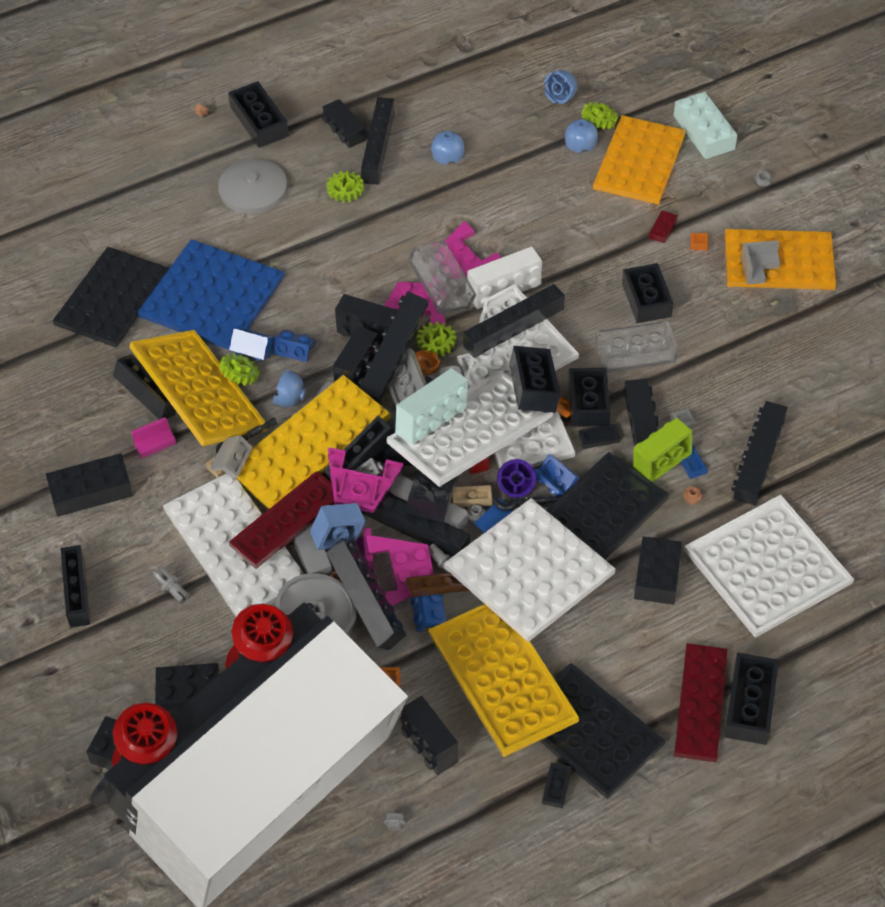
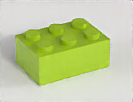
M677 417L671 422H667L660 430L653 432L649 438L639 442L633 448V469L650 481H656L681 463L684 458L686 459L692 455L693 431Z

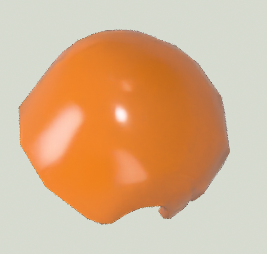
M420 350L415 353L423 375L433 374L438 370L440 359L438 360L436 353H431L428 350Z

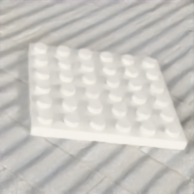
M781 495L684 546L686 554L755 638L853 584L854 578Z
M529 499L444 563V568L527 642L615 574V568L533 499Z

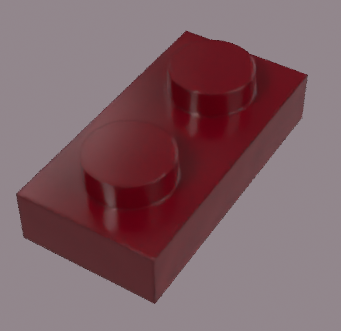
M661 210L649 232L648 238L665 243L678 220V215Z

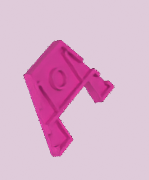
M465 221L432 254V259L452 280L468 277V270L502 258L496 252L480 260L462 242L474 235V230Z
M398 282L384 305L398 310L401 296H405L407 291L428 300V307L424 315H431L430 322L432 325H435L436 321L439 322V325H442V323L446 325L434 284Z
M329 447L328 460L334 505L357 503L361 511L374 513L402 471L403 463L386 459L382 477L343 469L346 451Z
M372 535L365 536L368 555L389 552L396 590L385 592V597L392 606L411 597L405 584L407 577L434 575L427 544Z

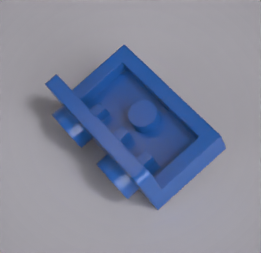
M282 330L274 337L273 354L307 362L309 351L316 345V339L311 338L307 334L299 335L291 330Z
M549 454L539 469H534L536 480L541 484H546L549 487L548 490L556 496L563 495L580 478L553 454Z
M442 594L411 597L413 621L417 632H422L425 627L433 628L447 621Z

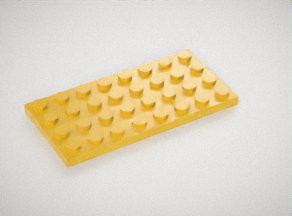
M195 330L130 343L129 348L202 446L224 442L228 437L242 436L254 427L265 423V420L238 385L233 381L231 382L229 377H224L225 373L220 372V362Z
M342 375L253 447L237 480L270 509L314 472L317 471L321 475L325 472L324 469L329 465V447L344 450L378 415L385 421H388L391 415L352 381Z
M486 604L428 629L431 639L503 758L579 722L577 713L530 641L527 642Z

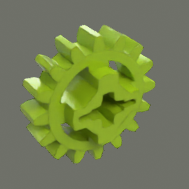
M589 102V104H585L581 113L582 118L592 122L596 128L602 127L604 130L605 127L608 129L615 127L618 120L614 109H610L609 105L606 106L603 103L598 104L594 102L593 104Z
M348 170L345 173L339 171V175L334 173L333 178L329 177V182H326L327 194H330L331 199L335 198L336 202L342 200V203H344L345 200H348L350 203L351 199L357 200V196H362L364 191L363 179H360V175L355 176V172L349 174Z
M436 321L435 325H432L429 322L428 327L423 325L422 330H418V348L436 353L437 356L438 354L445 356L444 352L450 354L451 349H455V330H452V326L446 327L445 323L439 325V322Z
M235 353L232 356L226 354L219 365V368H221L220 372L225 373L224 377H229L231 382H236L238 385L239 383H242L244 386L247 383L252 385L253 382H256L260 373L258 371L259 367L254 365L255 362L249 361L248 357H242L241 354L239 356Z

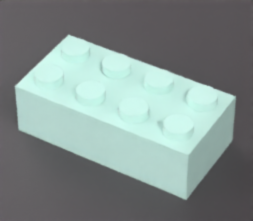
M706 92L675 101V119L686 130V134L705 159L735 150L737 134Z
M451 368L398 403L396 406L395 433L413 445L430 432L435 431L443 423L450 421L459 412H463L467 406L468 379Z

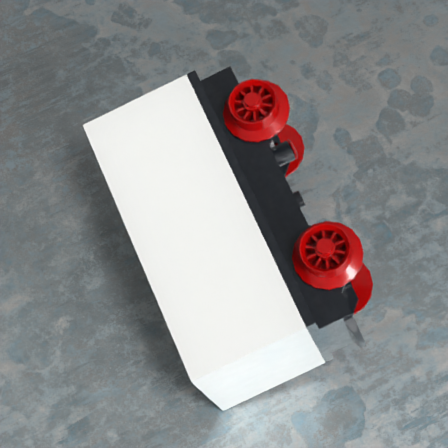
M303 602L289 615H286L276 606L264 603L250 605L241 610L234 619L231 630L234 645L227 654L226 669L174 714H170L160 705L146 702L130 706L116 719L113 729L116 748L112 757V768L104 774V778L96 786L89 800L94 806L107 804L124 822L123 828L196 907H207L390 737L408 698L386 673L328 615L322 620L314 612L315 606L312 603L306 604Z

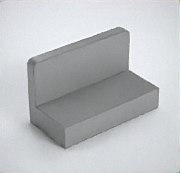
M241 435L228 437L223 442L210 468L213 471L223 469L231 478H238L253 446Z

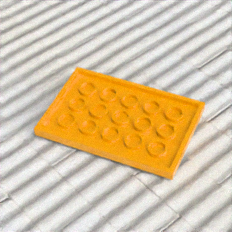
M621 115L593 183V189L659 205L686 136V130Z
M725 229L727 287L835 290L836 279L831 232ZM778 241L780 267L777 269H764L765 283L747 284L741 261L743 243Z

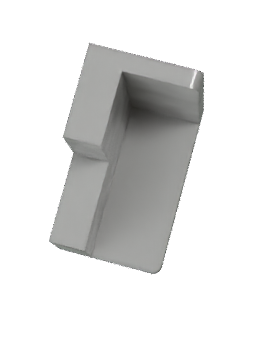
M778 241L743 243L741 261L747 284L765 283L764 269H777L780 267Z

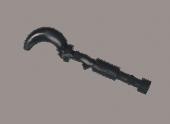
M273 417L269 422L249 430L242 437L245 440H249V437L252 438L261 433L262 430L278 423L275 417ZM223 442L217 445L216 454L219 452Z
M562 495L545 498V496L532 497L531 499L537 504H546V502H556ZM494 496V503L499 510L507 512L515 507H520L530 498L527 497L524 500L516 497L511 503L504 504L497 496Z

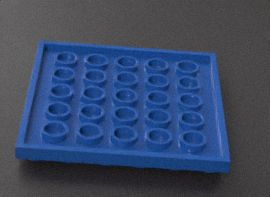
M191 239L139 309L138 317L178 332L195 330L203 341L229 350L234 329L250 328L285 275L283 271Z

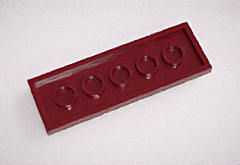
M317 471L314 472L229 541V546L255 569L259 568L315 521L321 506L334 505L332 483Z
M686 643L674 757L717 762L728 651L726 648Z

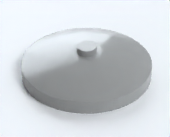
M261 159L244 160L233 164L223 172L218 183L219 195L223 203L234 211L247 214L261 213L274 208L284 199L287 192V179L283 170L272 162Z
M309 573L292 578L280 589L275 606L286 615L292 613L303 602L306 604L312 603L315 606L314 612L322 620L328 615L347 635L350 633L355 622L357 610L340 581L327 575Z

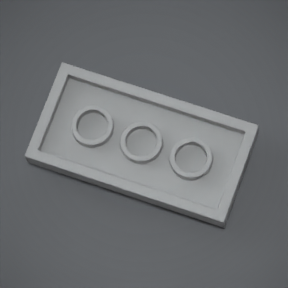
M409 347L406 349L388 386L395 406L427 385L415 353Z

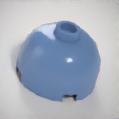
M553 71L544 80L545 94L555 104L557 102L560 104L568 102L577 92V81L574 75L568 71Z
M585 119L571 122L565 131L567 148L578 153H582V150H587V152L593 150L598 144V131L595 125Z
M443 131L437 134L431 144L433 159L441 164H449V162L453 161L454 163L459 162L465 154L464 141L460 135L452 131Z
M285 369L276 388L278 396L274 395V405L289 408L295 406L299 400L303 401L306 390L303 389L304 382L299 374Z

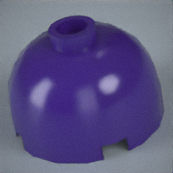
M511 459L503 463L499 468L497 483L501 491L507 496L514 498L524 497L535 487L536 473L528 462L521 459Z

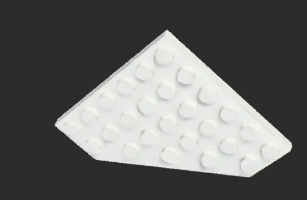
M514 284L485 299L479 323L527 297ZM545 319L475 358L471 356L466 378L468 379L469 389L500 370L512 378L509 362L513 345L550 349L555 371L578 359L579 353Z

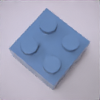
M357 503L321 506L310 529L317 550L330 549L341 538L356 541L365 524V519Z

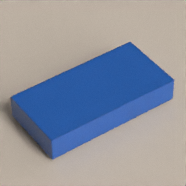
M692 444V455L686 459L684 458L681 462L689 479L708 474L705 464Z
M494 504L474 525L485 533L514 510L501 511Z

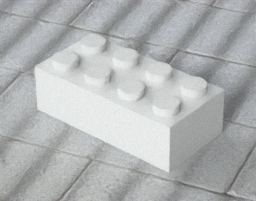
M531 246L468 270L469 298L475 307L479 309L483 307L485 299L514 284L521 292L536 288L541 285L542 260Z

